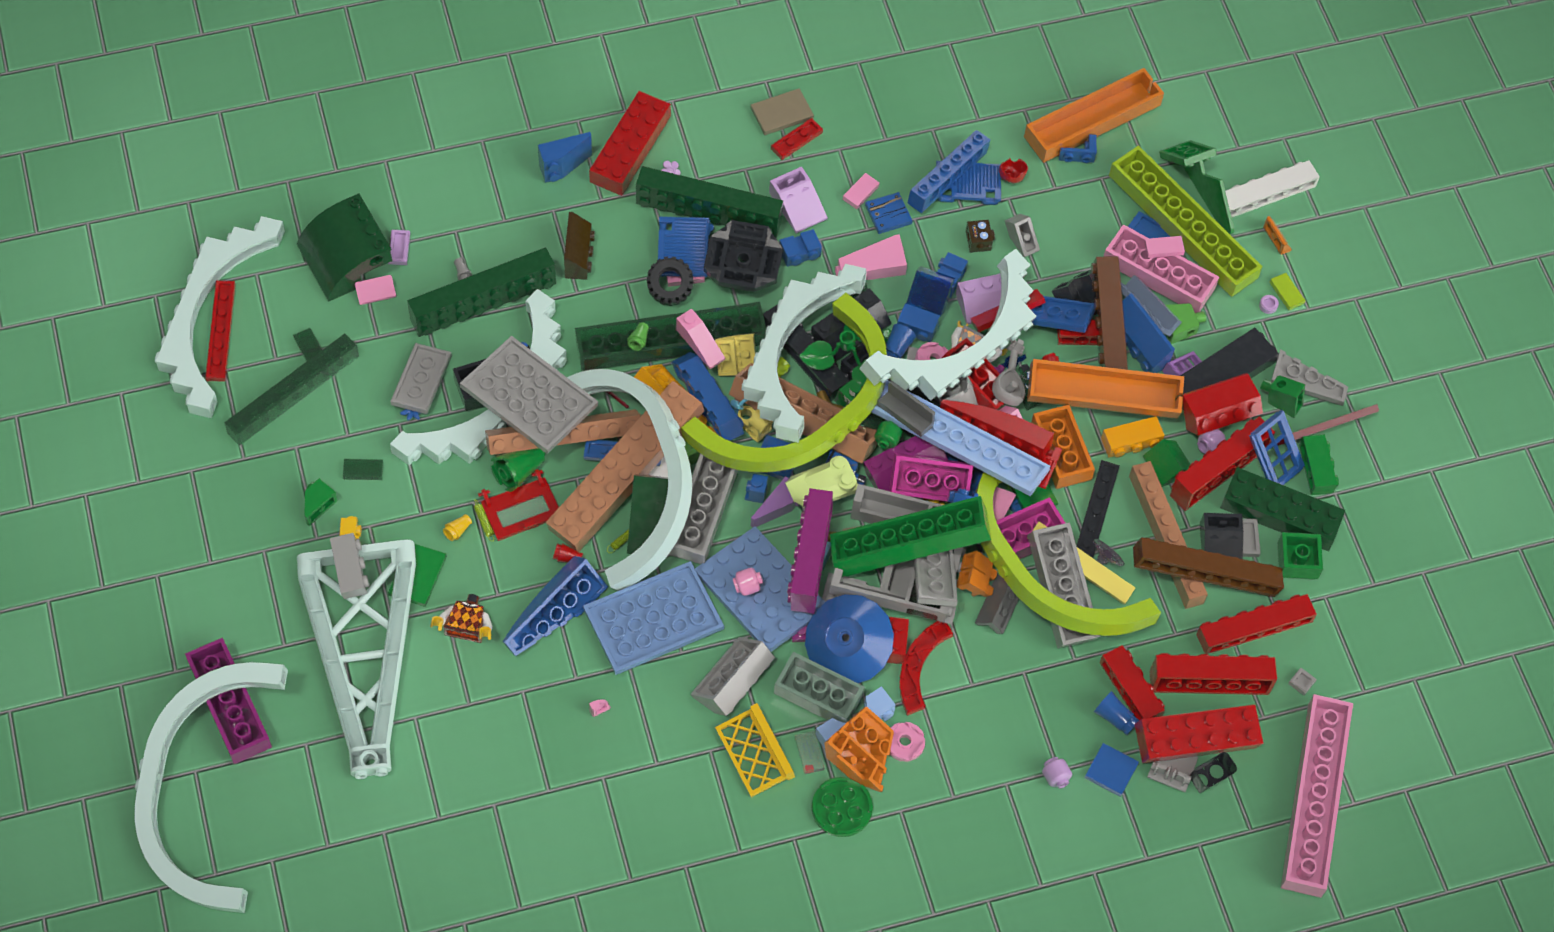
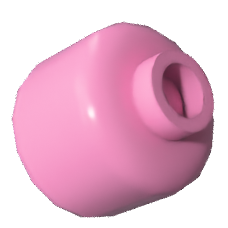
M751 567L738 571L735 578H733L737 593L747 596L760 591V584L763 583L761 573H756L755 569Z

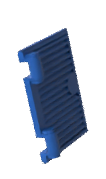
M975 163L948 188V190H951V195H943L942 193L938 201L953 203L955 199L981 201L985 205L998 204L1001 201V176L999 173L1001 164ZM986 192H994V198L986 197Z
M659 217L658 259L662 260L667 256L668 258L673 256L678 260L682 259L685 264L689 265L693 277H707L703 270L708 249L709 218ZM667 224H672V230H666ZM667 271L660 277L680 275L673 271Z

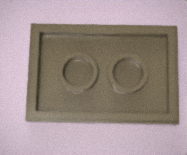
M800 88L751 104L750 107L764 135L806 122L810 118L814 119V115Z

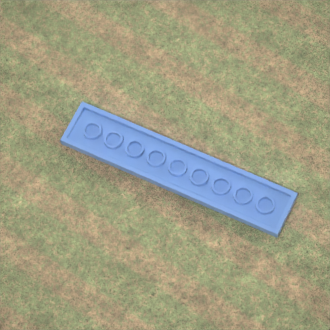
M888 380L885 383L881 397L888 392V385L890 383ZM909 391L907 392L935 411L934 426L922 437L877 406V404L872 410V413L887 421L894 422L902 429L1029 496L1032 495L1050 470V465Z

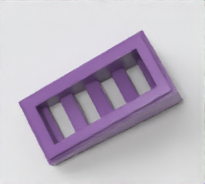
M1192 351L1168 362L1163 369V373L1180 376L1202 361Z

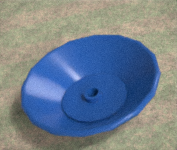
M844 594L827 600L812 615L806 627L805 647L809 660L856 683H861L872 679L885 667L893 650L894 632L888 615L876 602L862 595ZM846 634L849 635L848 641L843 640V637Z

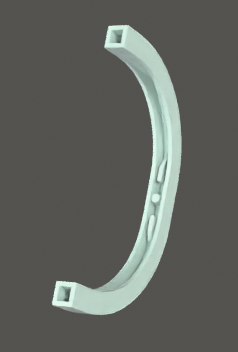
M594 369L579 372L567 378L589 395L604 391H619L631 394L639 400L652 420L668 470L666 503L654 531L633 554L605 570L610 587L620 591L649 575L673 549L685 526L692 496V474L684 447L686 444L679 433V424L674 419L671 410L661 396L650 386L631 375L610 369Z
M253 662L239 663L221 667L197 678L177 693L161 712L148 738L144 757L140 760V778L137 779L135 784V790L137 791L135 826L140 847L156 875L172 890L198 905L216 910L244 913L248 892L243 888L216 886L197 881L184 874L165 851L158 831L157 807L169 747L184 720L197 707L218 694L246 687L285 690L288 669L284 665Z

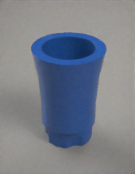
M894 324L886 343L887 356L901 359L908 347L916 339V334L904 325Z
M1112 691L1094 710V713L1103 717L1119 731L1122 730L1126 735L1135 727L1134 724L1139 721Z

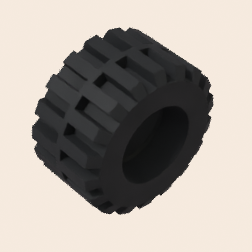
M667 256L662 260L658 259L655 264L651 265V269L648 270L647 287L649 293L660 304H668V306H672V304L677 305L681 301L684 302L687 296L691 294L693 289V273L689 265L685 264L682 259L678 260L676 257L668 258ZM667 271L676 272L681 277V285L674 291H666L659 284L660 276Z

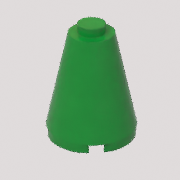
M540 448L497 455L491 459V462L494 461V464L491 466L492 473L500 485L504 484L507 487L505 490L512 492L545 461V452Z

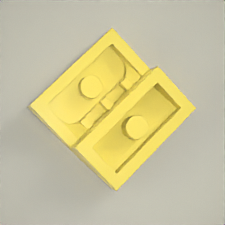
M754 334L715 339L716 344L725 357V360L717 365L718 376L737 375L748 364H754V356L756 354Z

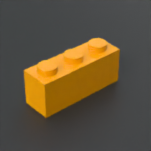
M1157 416L1104 429L1101 441L1108 458L1114 456L1121 457L1129 452L1137 453L1145 448H1153L1164 439L1165 435Z

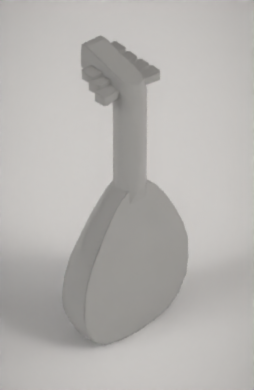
M1020 339L1014 340L1007 346V350L1011 351L1008 369L1004 370L994 380L992 386L994 396L1001 402L1011 406H1018L1025 397L1024 384L1016 372L1018 354L1021 356L1024 351V341Z

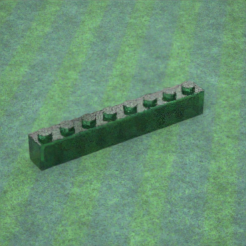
M344 333L224 422L228 435L239 446L357 359L359 357L357 345Z

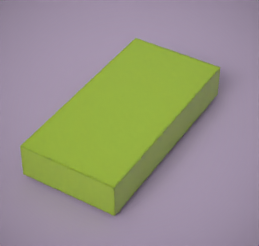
M1287 273L1270 279L1269 283L1288 310L1305 303V299Z

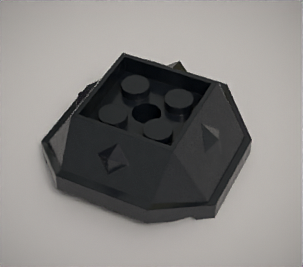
M732 220L725 227L710 236L703 271L718 286L756 292L777 283L783 248L774 237L769 226Z

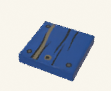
M899 192L865 202V207L878 234L912 224V218Z

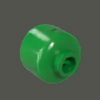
M883 421L875 432V441L882 449L894 448L902 436V430L892 421Z

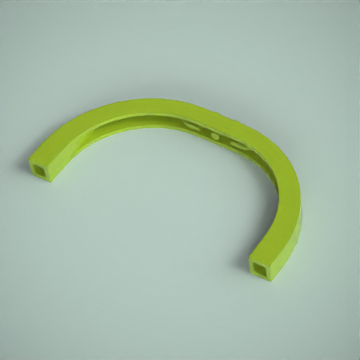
M845 292L832 303L833 315L858 335L865 345L869 357L877 351L887 355L885 340L877 322L859 302ZM867 378L861 391L845 408L820 429L808 437L799 440L798 443L795 442L770 448L743 446L717 435L696 417H693L681 427L682 438L706 458L732 469L747 472H776L791 469L818 458L837 443H841L847 434L855 431L859 424L875 408L886 382L882 383L880 381L874 386Z
M983 472L976 492L979 494L978 496L982 497L987 510L991 540L981 542V545L989 560L997 568L999 575L1024 604L1054 624L1090 635H1122L1156 624L1161 611L1151 598L1122 608L1093 609L1063 600L1039 584L1024 567L1004 538L996 522L993 510V495L1001 481Z

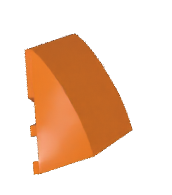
M866 706L824 743L826 758L851 780L875 791L882 792L883 785L881 783L883 774H886L887 768L885 763L887 755L890 754L894 731Z

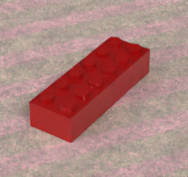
M638 91L590 168V183L622 196L671 117V104Z
M1260 416L1255 420H1249L1243 429L1234 431L1230 436L1231 438L1227 441L1225 439L1222 440L1215 450L1207 451L1200 461L1195 460L1185 472L1183 470L1175 476L1176 480L1171 486L1170 497L1184 511H1187L1231 478L1237 467L1243 469L1255 460L1257 455L1249 435L1265 421ZM1266 431L1261 435L1265 447L1271 443Z
M1161 653L1155 656L1150 668V684L1154 689V693L1269 695L1277 681L1275 657L1260 655L1258 657L1239 655L1235 657L1227 654L1210 656L1208 654L1190 656L1186 653L1179 655Z
M1256 705L1146 718L1134 724L1142 763L1256 749L1264 744Z

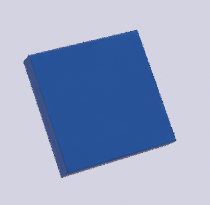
M1103 743L1085 778L1121 797L1139 761Z

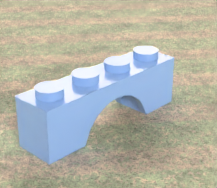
M882 686L867 695L864 701V707L867 706L881 720L887 721L894 715L896 705ZM831 718L816 728L815 736L825 748L824 743L846 723Z

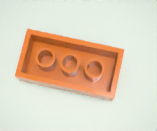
M1070 405L1034 413L1031 423L1054 433L1050 449L1055 450L1056 447L1062 449L1051 475L1055 488L1059 489L1092 480L1095 468Z

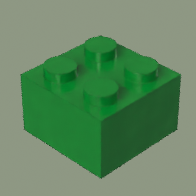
M1282 532L1277 544L1279 567L1282 568L1283 578L1318 579L1323 571L1321 534Z

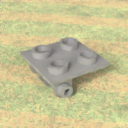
M1198 757L1153 761L1147 778L1186 792L1192 777L1189 775L1194 770Z

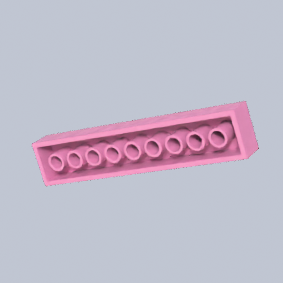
M1315 694L1308 703L1281 882L1282 889L1320 898L1327 890L1353 703Z

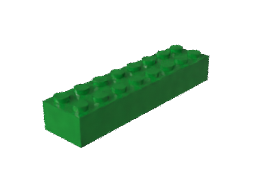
M977 496L830 534L833 565L835 568L842 569V577L989 541L991 540L986 507L982 497Z

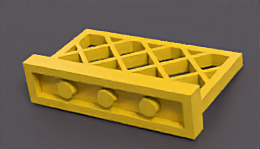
M757 703L750 706L751 709L715 727L751 797L786 779L789 781L795 777L787 758ZM748 716L753 721L750 729L740 726L742 719ZM727 727L735 728L732 738L724 736L721 730ZM738 730L749 732L746 742L736 740ZM752 733L761 736L762 739L759 746L749 743ZM734 743L744 745L741 755L732 752ZM747 747L758 749L755 759L744 756ZM761 750L770 753L771 756L768 763L758 760ZM743 760L753 762L750 772L741 770L740 767ZM756 764L767 766L764 776L753 774ZM770 768L777 769L781 776L775 779L767 778ZM752 777L762 780L760 787L754 790L749 785Z

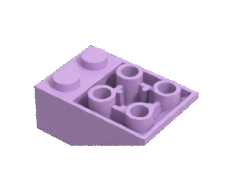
M802 167L770 180L769 193L772 198L784 200L783 215L795 233L828 219L815 188Z

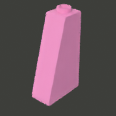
M900 234L839 258L838 266H835L836 276H838L840 270H843L845 264L866 268V280L906 275L907 263Z

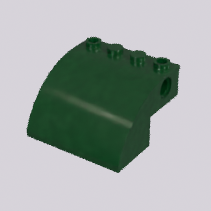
M360 193L332 205L317 215L306 226L297 241V247L328 302L356 290L355 283L361 281L360 275L392 262V249Z

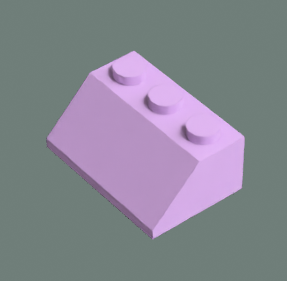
M1000 274L957 284L956 297L966 324H972L970 318L999 306L1001 298Z

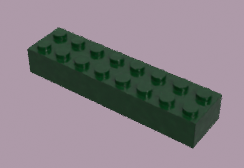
M645 166L641 167L636 182V204L655 208L659 211L672 212L679 216L709 218L712 224L726 226V224L734 220L769 226L774 237L777 238L782 222L784 200Z
M545 247L407 300L410 321L418 337L426 336L436 330L445 329L454 323L463 322L472 316L481 315L490 309H497L508 302H515L521 297L532 295L537 289L551 288L556 284L555 263Z

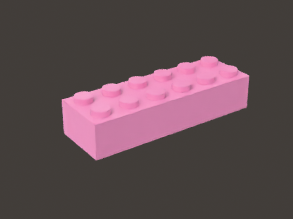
M1123 225L1106 248L1104 256H1119L1121 273L1131 278L1135 275L1150 289L1178 304L1189 303L1192 305L1195 313L1200 312L1215 290L1219 277L1180 255L1148 258L1144 242L1145 239L1149 238Z

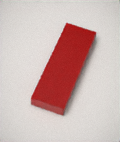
M810 118L772 144L771 150L781 160H784L822 134L823 128L813 118Z

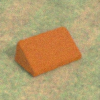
M1268 216L1263 226L1266 233L1281 255L1292 250L1274 220Z

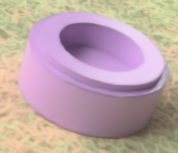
M1272 295L1263 296L1259 303L1261 311L1266 314L1276 312L1279 305L1277 298Z

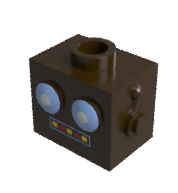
M989 220L967 221L965 232L969 252L991 251L995 234L994 230L990 228Z

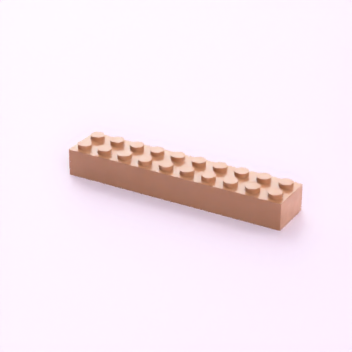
M674 381L660 395L679 424V433L682 437L681 427L693 417L699 418L704 412L702 402ZM647 411L643 413L546 522L548 529L572 549L580 552L633 491L634 475H648L664 457L655 428Z

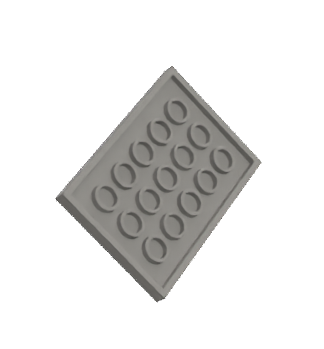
M513 336L509 337L460 382V388L546 454L598 406L596 399Z

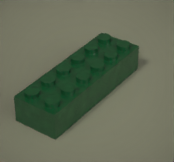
M1239 467L1234 472L1220 507L1233 514H1242V517L1246 519H1257L1258 524L1281 533L1321 534L1322 549L1328 552L1334 542L1345 510Z

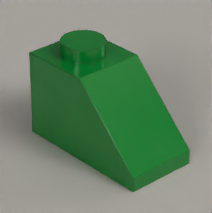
M320 478L315 482H311L305 490L304 516L308 526L338 501L336 492Z

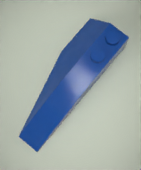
M574 556L537 594L502 642L514 656L520 654L534 645L540 638L548 636L552 633L551 631L559 626H564L573 617L581 615L584 612L583 606L595 601L608 586L585 558Z

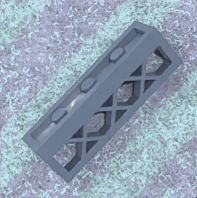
M1133 275L1126 285L1121 283L1122 294L1127 297L1132 293L1163 334L1170 336L1182 323L1139 277Z

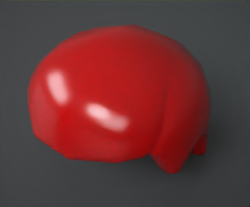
M1009 158L1002 162L999 167L1001 178L1008 183L1014 184L1021 182L1028 171L1027 163L1022 159L1014 162Z

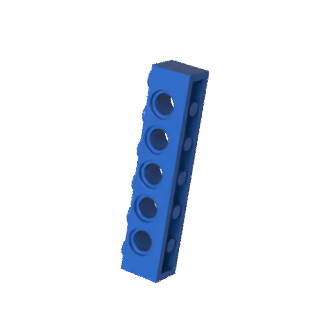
M978 130L974 131L910 190L907 203L920 213L925 211L942 193L987 153L991 139Z

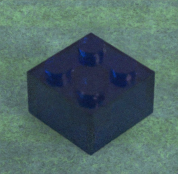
M920 266L916 271L906 304L938 314L941 317L945 312L955 278Z

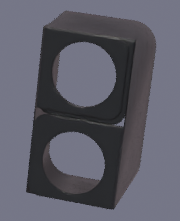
M1222 752L1196 767L1189 776H1192L1191 781L1198 792L1202 793L1237 771V766L1228 753ZM1219 765L1223 769V776L1221 778H1214L1210 774L1211 766ZM1198 774H1203L1207 777V786L1204 785Z

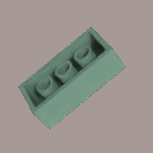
M793 652L775 683L774 694L826 720L834 718L840 722L847 723L860 703L865 687Z

